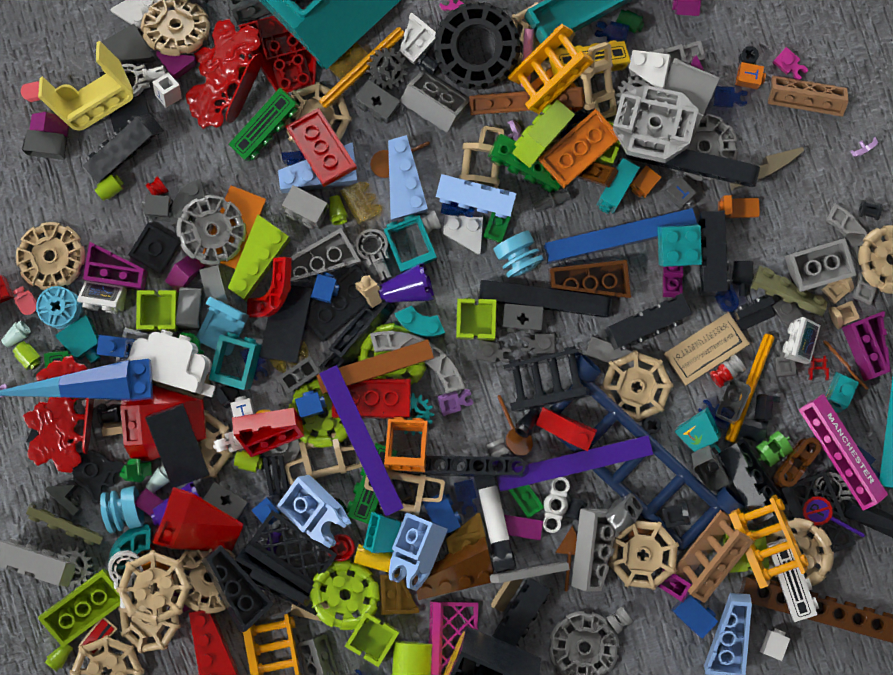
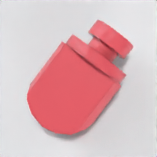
M39 81L22 86L21 95L29 102L40 100L38 98Z
M23 286L14 290V295H17L14 300L21 313L24 315L34 314L37 301L29 290L24 292Z

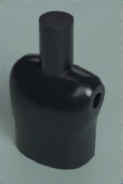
M733 261L732 283L739 285V296L741 297L746 296L747 285H751L753 282V261Z

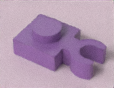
M463 390L460 395L455 391L437 396L441 414L445 416L461 411L460 405H472L473 401L471 398L465 400L466 396L471 395L470 390Z

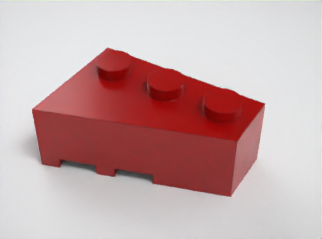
M294 408L232 417L233 434L250 457L304 437L302 419Z

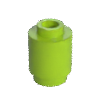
M110 174L98 183L94 190L103 201L106 199L110 200L123 190L121 185L124 183L117 174L115 176Z
M23 341L13 349L14 357L26 370H34L41 364L40 360L42 357L29 343L27 344Z
M237 450L234 466H238V469L255 473L258 469H262L263 458H261V454L250 457L246 450Z

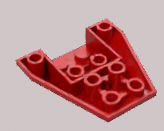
M274 15L239 25V29L246 25L258 29L261 45L258 49L251 51L250 54L252 57L258 53L263 55L260 69L275 91L281 88L286 92H291L315 84L316 58Z
M152 385L153 399L121 401L123 444L130 458H137L140 461H151L160 457L145 416L182 403L186 409L197 441L206 439L203 399Z
M173 487L159 527L157 526L152 543L171 549L202 551L213 550L221 545L224 549L232 552L244 524L197 495Z

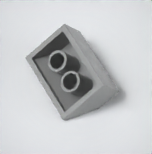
M424 69L407 85L400 99V102L408 109L413 110L421 115L423 119L430 121L445 132H448L455 125L470 103L467 97L435 76H431Z
M845 238L784 256L790 276L800 292L856 276Z

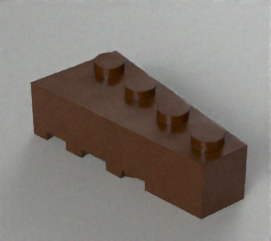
M627 260L548 268L550 288L631 298Z
M485 537L479 539V542L471 546L468 544L462 547V550L454 554L449 553L445 555V558L440 561H435L430 575L416 591L418 600L491 583L490 576L493 574ZM417 575L414 578V584L418 581Z

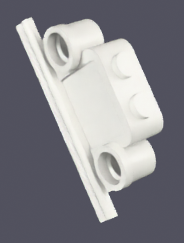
M162 330L161 333H151L148 339L139 338L133 342L128 360L150 359L152 380L213 397L216 386L204 383L206 375L211 370V361L207 356L197 354L198 347L190 342V337L180 335L179 338L172 336V332Z

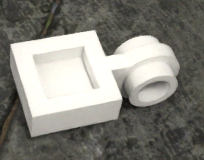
M233 431L224 434L225 438L214 441L215 445H213L217 452L229 449V452L243 449V446L234 436Z

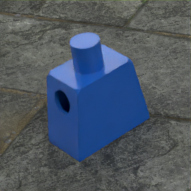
M99 335L97 354L128 358L132 344L137 339Z

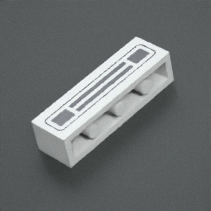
M783 538L768 543L767 546L768 548H770L772 546L786 542L787 539ZM791 549L771 555L774 567L795 560ZM799 567L778 574L777 576L792 620L797 622L816 616V609H819L816 598L811 597L809 590H812L809 578L805 579Z

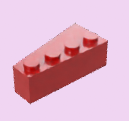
M202 610L189 612L199 675H240L215 614L205 613Z

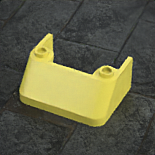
M98 41L96 45V62L106 74L79 91L67 84L55 89L43 76L39 81L38 98L67 125L77 131L86 129L133 99V88L121 62L101 41Z

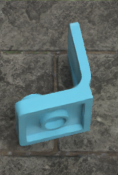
M209 297L206 302L210 306L209 311L196 337L200 343L216 350L219 335L233 332L239 334V338L250 315L216 298ZM228 342L225 355H231L236 344Z

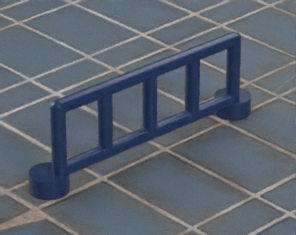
M584 354L576 356L580 383L583 387L590 388L591 396L608 411L607 415L594 427L597 429L590 448L616 421H619L636 438L649 435L653 454L676 474L648 505L635 494L634 496L643 507L640 515L647 522H661V525L675 542L679 543L677 550L684 551L705 530L720 510H724L728 515L733 510L739 508L741 513L746 510L743 501L726 486L714 495L595 384L603 374L599 367ZM573 400L553 404L549 409L561 414ZM557 437L573 453L584 451V449ZM646 456L625 461L614 474L605 466L591 470L622 498L633 493L622 481ZM686 484L710 508L680 537L671 527L667 528L666 523L656 513Z

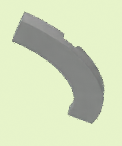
M835 203L825 221L843 234L855 255L857 282L852 298L867 306H871L877 287L873 288L862 275L861 265L858 264L859 247L863 245V239L867 232L852 214ZM870 246L871 252H874V248ZM869 262L868 264H869V267H870V270H871V269H873V268H872V266H871V262Z
M382 331L370 334L375 353L393 351L425 340L410 333ZM429 342L434 359L425 363L438 375L446 394L465 389L463 380L452 361L442 350Z

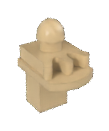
M370 275L363 276L360 282L355 283L356 289L366 298L372 308L382 302L378 293L380 287Z

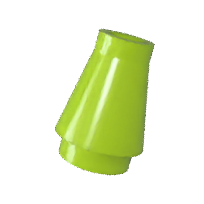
M339 195L331 196L329 198V220L332 222V225L345 224L348 215Z
M69 644L64 647L60 645L47 656L48 659L45 663L57 672L63 668L73 647Z

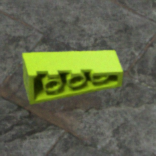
M257 214L228 289L247 302V299L250 298L273 266V258H278L291 241L290 237Z

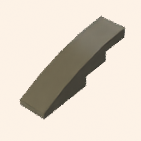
M801 147L766 156L762 160L764 165L759 166L760 172L757 182L787 166L804 151V148ZM730 183L732 191L746 187L743 185Z

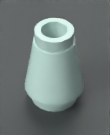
M20 320L12 325L1 341L7 348H10L27 338L31 330Z
M163 465L156 469L146 484V488L152 493H155L170 482Z

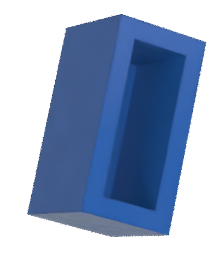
M443 491L441 502H423L432 523L448 529L447 533L460 528L459 523L462 520L458 511L453 512L451 505L454 503L449 494L445 495ZM437 494V495H435V496H433V497H431V498H438V497H439V494Z
M688 594L684 602L679 601L671 611L695 634L703 639L718 623L714 618L716 614L709 607L705 609L700 604L702 601Z

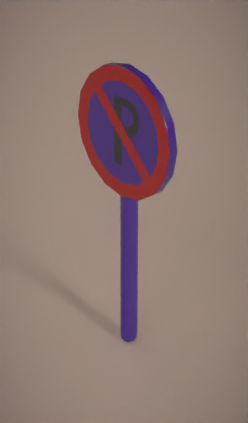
M815 496L804 503L803 515L806 520L813 522V525H823L832 520L859 536L865 537L864 533L832 517V506L827 499Z

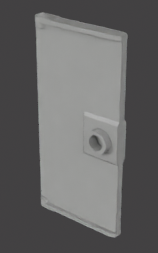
M674 58L667 75L665 89L683 93L699 109L691 139L692 143L720 78Z

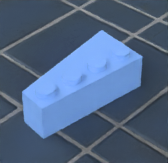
M353 143L344 145L355 163ZM306 160L278 170L282 193H289L292 185L307 191L358 184L357 171L354 170L323 187Z
M441 174L436 197L440 198L439 202L451 204V201L459 203L458 206L469 209L472 206L476 207L478 212L488 214V211L496 213L495 216L507 218V216L512 215L517 193Z
M729 594L704 664L705 675H746L752 607L750 594Z

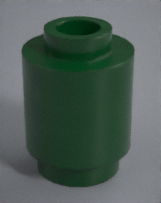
M623 9L616 20V24L620 28L636 34L637 31L641 32L645 22L642 21L643 16Z

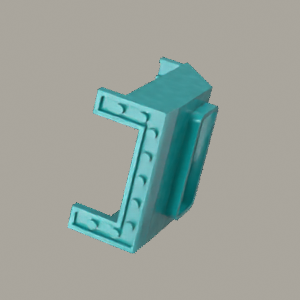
M293 0L259 1L316 58L317 64L322 69L325 68L327 70L401 0H314L304 10Z

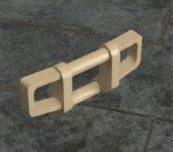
M603 42L588 49V55L592 57L594 62L580 76L584 86V109H597L600 112L598 103L609 99L610 109L601 113L606 119L617 114L615 89H613L611 67L613 64L611 45ZM604 49L605 59L595 62V53ZM604 70L605 90L592 94L591 78L595 73Z
M484 126L481 129L478 143H463V164L459 178L498 188L500 179H498L499 165L492 163L491 177L469 175L471 152L481 151L489 153L493 146L483 144L486 131L504 135V130L501 128Z
M335 432V433H331V436H329V437L334 438V436L336 435V432ZM334 439L332 441L338 465L313 471L308 449L316 447H313L314 444L301 441L299 445L302 457L286 463L285 470L289 484L292 485L296 479L292 478L289 467L300 462L304 463L306 474L310 475L314 480L339 472L341 474L347 473V471L362 467V464L359 462L345 466L342 451L355 449L353 445L340 447L338 439Z
M386 470L391 481L396 479L419 484L415 505L402 503L404 508L399 511L410 512L413 515L419 516L422 501H442L444 480L426 477L423 474L418 476ZM366 475L364 487L367 490L374 491L373 488L369 486V479ZM425 481L440 483L441 488L438 498H422Z

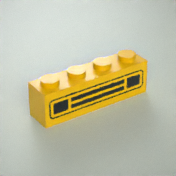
M613 40L608 42L611 45L613 66L611 67V72L625 70L631 62L625 41L617 42ZM594 43L585 47L578 45L575 46V49L578 53L582 51L588 54L590 47L600 43ZM559 48L554 51L564 66L572 59L565 48ZM604 49L595 53V62L605 59ZM549 58L550 66L554 76L558 73V70ZM604 70L597 72L595 74L604 73Z

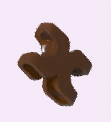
M813 437L797 441L792 448L793 451L788 454L787 458L781 462L773 473L772 481L778 487L794 486L804 474L806 467L813 462L821 451L820 441Z

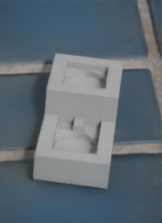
M219 265L200 269L207 300L209 297L229 304Z

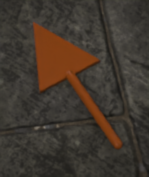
M573 525L555 552L568 554L567 563H569V569L571 566V556L575 555L577 542ZM570 570L566 571L564 588L566 592L569 587Z

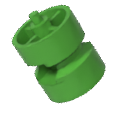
M779 431L769 436L768 442L764 440L755 447L760 456L758 460H763L769 467L779 462V457L784 458L793 451L788 442L791 438L789 436L785 438Z

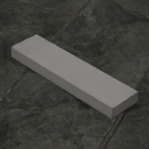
M591 337L585 355L609 364L610 361H615L632 353V351L627 349L621 351L620 348L614 350L611 343ZM634 360L619 368L627 370L634 367ZM638 360L639 367L647 370L652 368V365ZM656 369L652 374L655 381L658 382L660 376Z
M557 562L492 574L490 582L502 583L570 570L569 563Z

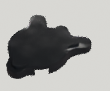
M88 451L87 454L79 453L81 463L73 468V480L89 492L93 503H100V496L103 493L102 487L104 485L112 487L115 474L121 472L125 464L122 461H111L97 451Z

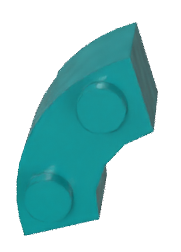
M412 305L394 313L401 326L419 337L438 338L445 335L438 315L431 317L423 316L416 312Z
M149 524L128 529L120 535L111 548L109 561L119 551L128 550L138 554L141 551L149 550ZM115 560L112 569H114V564L117 565L116 569H125V564L131 561L122 560L117 564Z

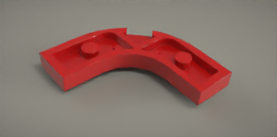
M273 258V275L269 291L260 298L247 299V314L250 315L249 318L270 317L282 307L291 290L292 258Z

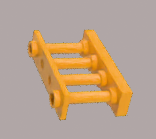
M563 24L557 27L547 39L507 76L509 80L523 85L530 96L525 105L529 110L540 114L549 103L556 99L594 62L588 54L582 51L577 52L568 39L573 30ZM561 44L564 45L572 57L565 66L554 52ZM547 57L550 58L558 70V73L551 79L540 65ZM534 70L544 83V86L538 92L535 91L527 79Z
M773 495L770 498V505L746 514L744 512L741 513L739 508L729 514L735 530L738 529L751 537L754 542H756V539L781 530L785 534L786 542L761 551L757 550L753 542L745 552L760 589L767 587L773 576L798 567L801 574H804L808 569L807 566H809L806 556L801 554L783 512L785 510L781 498L778 499L777 495ZM775 511L779 523L755 532L748 530L746 525L748 521ZM791 549L795 560L771 569L764 567L762 563L764 558Z
M290 612L284 614L285 620L257 626L253 624L246 632H243L251 675H264L265 672L294 667L295 675H301L293 628H296L294 616L290 617ZM287 628L288 640L263 645L255 643L254 636H257V633ZM290 647L292 659L264 665L259 663L258 656L261 653Z

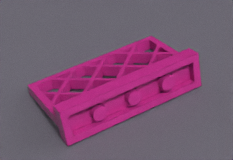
M430 601L429 644H432L431 675H441L442 668L448 664L450 657L446 659L442 655V649L449 644L454 650V646L450 641L457 634L460 636V631L466 625L478 630L477 602ZM444 606H451L456 611L449 620L443 615ZM465 607H473V615L467 620L460 612ZM459 614L465 623L457 630L451 621ZM449 624L456 632L447 640L443 635V629Z

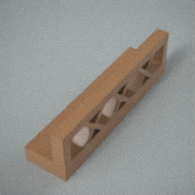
M772 75L768 104L843 117L848 104L847 88Z

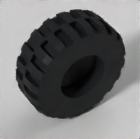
M478 1L461 4L455 10L452 9L448 12L445 19L441 20L438 31L435 33L434 51L436 61L442 72L458 86L470 90H486L501 84L516 67L521 50L519 33L511 17L499 7H495L487 2L479 3ZM474 28L487 30L495 40V52L483 64L469 63L460 53L462 36Z

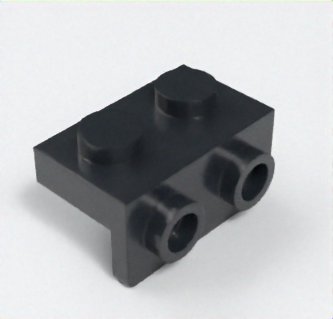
M763 295L755 299V304L748 306L746 303L737 307V312L732 315L741 331L775 316L771 307L775 303L772 296L766 298Z

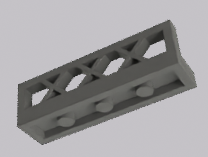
M227 0L237 26L271 13L259 0Z
M326 634L297 643L307 675H339ZM309 644L311 655L307 653L305 645ZM312 665L316 667V674L312 670Z

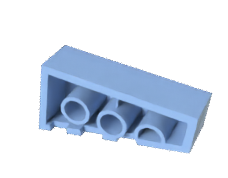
M407 135L388 140L391 222L404 219L412 214L418 215L428 212Z

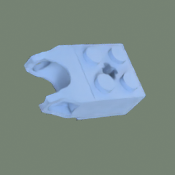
M310 475L297 477L276 506L303 533L305 532L313 540L321 542L328 548L336 545L330 530L331 523L338 524L343 528L351 525V521L347 517L344 508Z
M406 512L392 547L394 552L390 560L389 580L399 583L406 577L407 588L417 591L430 575L448 529ZM400 568V574L395 578L394 573ZM417 575V576H418V581H417V583L413 586V585H412V580H413V579L415 578V576Z

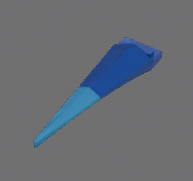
M126 360L0 390V396L64 397L127 401L153 399L151 360Z

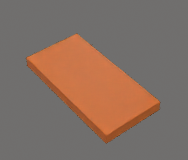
M595 109L545 152L538 161L564 189L619 140L611 124Z
M230 185L225 201H231L243 215L241 218L246 225V237L240 246L241 250L229 261H221L220 264L236 269L257 214L261 215L267 200ZM221 207L220 213L223 214L225 209ZM234 219L229 220L231 227L236 226ZM215 225L213 226L210 235L216 234L217 228ZM230 235L228 241L233 243L235 238ZM221 247L216 249L217 255L223 253Z

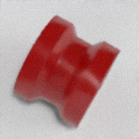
M158 176L154 178L152 183L145 185L152 195L160 196L163 193L169 192Z
M723 364L719 365L716 371L709 373L719 388H722L725 382L733 380L732 374Z

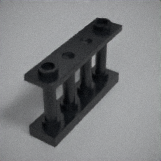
M571 346L564 348L563 352L524 361L514 359L510 360L509 364L503 365L505 370L513 371L517 399L516 402L510 403L511 411L521 412L591 396L590 388L583 387L580 383L575 356L582 355V350ZM568 358L573 383L572 390L567 391L562 389L557 360ZM547 362L550 364L554 385L553 394L549 395L543 392L538 364ZM531 366L536 392L534 398L531 399L525 397L520 368Z

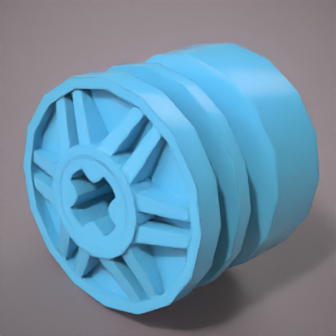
M529 230L514 235L493 248L499 261L509 260L502 267L503 270L513 268L506 273L508 278L526 274L544 261L542 255L533 258L534 255L539 253L538 248L528 249L535 242Z
M53 286L44 290L36 302V312L39 318L45 324L59 330H64L83 317L84 307H82L83 304L77 302L78 295L61 286ZM56 304H58L61 307L60 310H57L55 308Z
M136 486L123 488L121 490V498H119L116 491H111L110 495L108 492L101 494V515L109 533H114L117 529L118 531H123L124 522H126L129 529L144 526V512L135 506V500L140 495Z

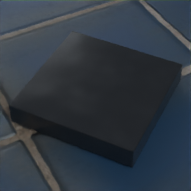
M147 223L128 255L162 275L179 248L181 241Z

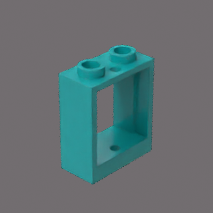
M622 158L617 167L618 173L610 187L605 188L596 204L599 206V210L606 214H609V212L614 213L640 167Z
M409 215L404 218L405 221L389 223L386 225L387 228L384 229L401 273L419 263L426 265L437 260L420 215ZM417 224L428 253L402 263L391 234Z
M233 332L219 335L209 380L242 390L251 389L262 344L256 343L254 338H238L239 334ZM228 342L250 348L242 378L220 372Z

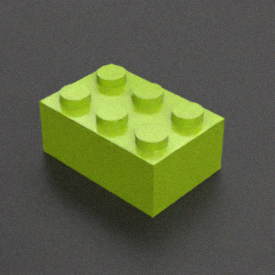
M558 99L553 105L549 103L515 142L516 148L512 153L530 168L559 136L575 114Z

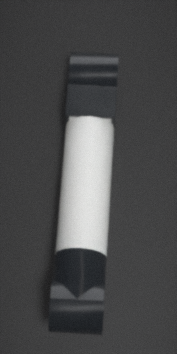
M478 463L476 470L481 471L484 468V463ZM474 477L476 488L480 495L496 573L517 569L499 496L497 478Z

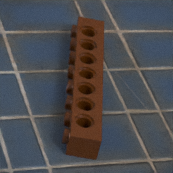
M750 574L749 578L743 577L739 594H750L752 604L790 614L786 599L781 603L777 601V594L783 592L779 582L770 580V584L765 587V596L759 597L757 592L760 587L755 576ZM810 591L811 597H815L817 603L823 605V610L817 613L816 616L807 619L893 643V614L883 612L882 615L875 614L876 609L865 606L863 610L857 609L854 603L845 601L843 605L837 603L836 598L826 596L825 599L818 598V593ZM840 608L842 615L836 619L834 611ZM859 613L861 620L855 624L853 616ZM875 619H878L880 622L877 629L872 627V622Z

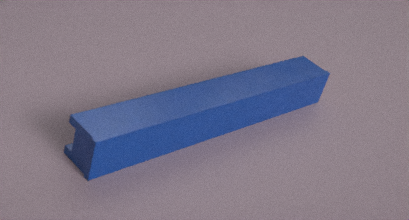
M690 208L547 242L544 245L547 265L657 239L658 226L698 225L694 210Z

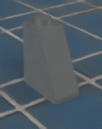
M135 24L102 41L119 59L122 65L153 63L156 61Z

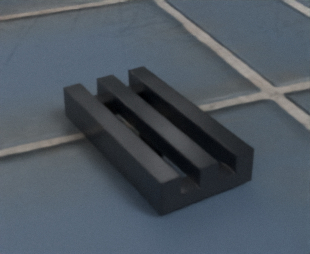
M283 454L264 457L263 461L269 496L274 494L280 495L281 493L286 494L289 486ZM276 459H279L284 489L280 488ZM269 460L272 463L276 490L273 488Z

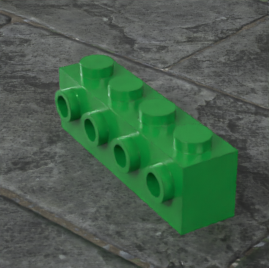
M503 134L497 136L487 156L491 158L490 161L492 163L508 167L507 170L509 172L525 176L524 179L526 181L542 185L541 188L551 193L552 191L559 190L561 185L538 159L529 168L512 153L516 148L514 145L516 141Z

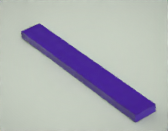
M336 365L319 373L385 516L403 509L400 498L338 366Z
M649 435L589 449L588 451L584 450L528 464L529 473L525 477H497L500 491L653 455ZM523 466L515 467V472H520Z

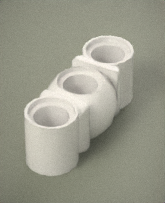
M558 477L552 481L550 494L544 500L545 513L542 526L549 533H555L560 529L561 520L568 509L566 497L568 496L567 492L570 484L564 477ZM558 480H562L565 483V489L561 492L555 488V483ZM554 499H558L561 502V507L557 511L551 508V502ZM550 518L555 519L557 522V526L552 530L546 526V522Z

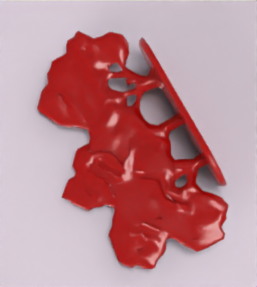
M230 19L220 20L215 24L212 34L215 47L212 49L203 47L194 53L197 62L200 63V74L206 77V83L193 86L186 92L185 97L190 105L191 115L198 119V125L202 129L209 125L215 128L220 127L224 121L222 110L228 107L226 111V121L228 123H232L239 116L263 61L261 53L255 54L250 60L248 57L251 51L258 49L261 45L258 29L246 25L236 32L235 26ZM240 54H243L245 56V59H242L240 57ZM246 66L241 79L239 80V68ZM231 83H235L238 86L232 99H229L227 95L228 86ZM217 100L226 101L225 103L222 102L221 106H215V101ZM215 109H220L219 113H216Z
M72 355L69 357L65 356L62 361L54 360L47 368L42 369L36 374L37 381H42L88 369L84 364L76 363ZM49 397L47 402H39L34 406L33 411H28L24 414L23 418L27 426L37 430L39 433L30 442L27 453L28 458L33 460L37 466L47 463L49 459H52L58 471L72 473L73 468L81 463V456L76 451L75 445L82 441L84 454H87L89 449L94 399L85 398V414H76L74 412V402L79 398L71 399L64 397ZM79 419L84 420L83 436L74 432V427ZM68 439H74L73 443H68Z

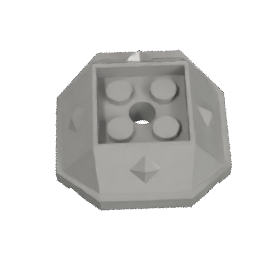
M643 85L632 91L622 93L613 124V131L627 155L666 163L690 146L699 109L681 92Z

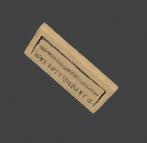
M728 312L665 352L664 355L684 386H686L750 343Z

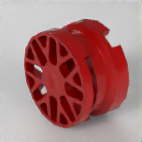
M346 534L335 535L336 545L330 548L337 553L334 560L346 561L355 552L354 541Z

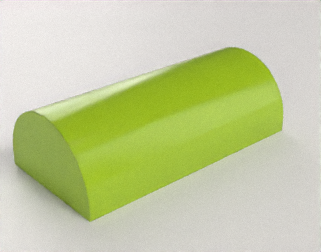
M103 568L38 616L39 621L62 647L120 606V595L114 589V581L111 579L108 570Z
M394 641L392 675H431L432 644Z

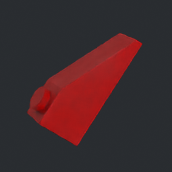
M544 406L536 423L537 426L586 451L589 450L597 432L595 428Z

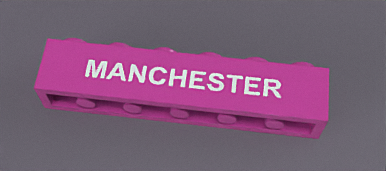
M822 394L799 409L801 415L820 441L824 451L862 510L864 511L881 502L888 493L825 395Z

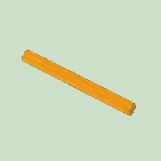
M398 27L328 91L319 100V103L324 108H328L370 68L367 65V62H372L370 55L376 56L375 51L380 50L382 52V48H387L388 50L392 48L404 36L405 32L403 29Z
M766 333L763 336L746 384L751 387V392L740 418L734 425L730 423L725 436V440L734 443L737 439L773 344V335Z

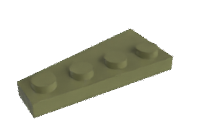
M759 266L756 270L751 285L752 289L762 288L766 290L765 293L773 297L774 294H777L783 298V301L787 303L797 302L800 308L820 316L826 311L828 302L822 296L814 295L808 290L800 292L796 284L786 277L775 274L770 268Z
M29 504L26 514L29 515L28 519L38 523L42 520L48 523L47 527L58 530V528L66 531L65 534L73 538L80 536L84 538L85 543L93 546L95 543L100 545L103 535L78 524L75 526L72 521L66 518H56L52 512L46 509L37 510L35 509V504Z

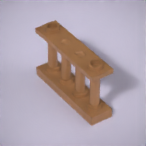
M721 510L676 565V574L686 580L690 579L693 583L688 589L689 594L704 603L754 542L751 537L738 529L734 531L730 527L733 524L730 516ZM726 533L729 539L722 547L719 540ZM714 549L717 554L710 562L706 557ZM702 564L705 569L697 577L694 572Z

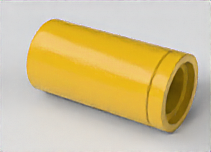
M358 545L354 563L389 573L390 560L393 553H372L363 548L364 545Z

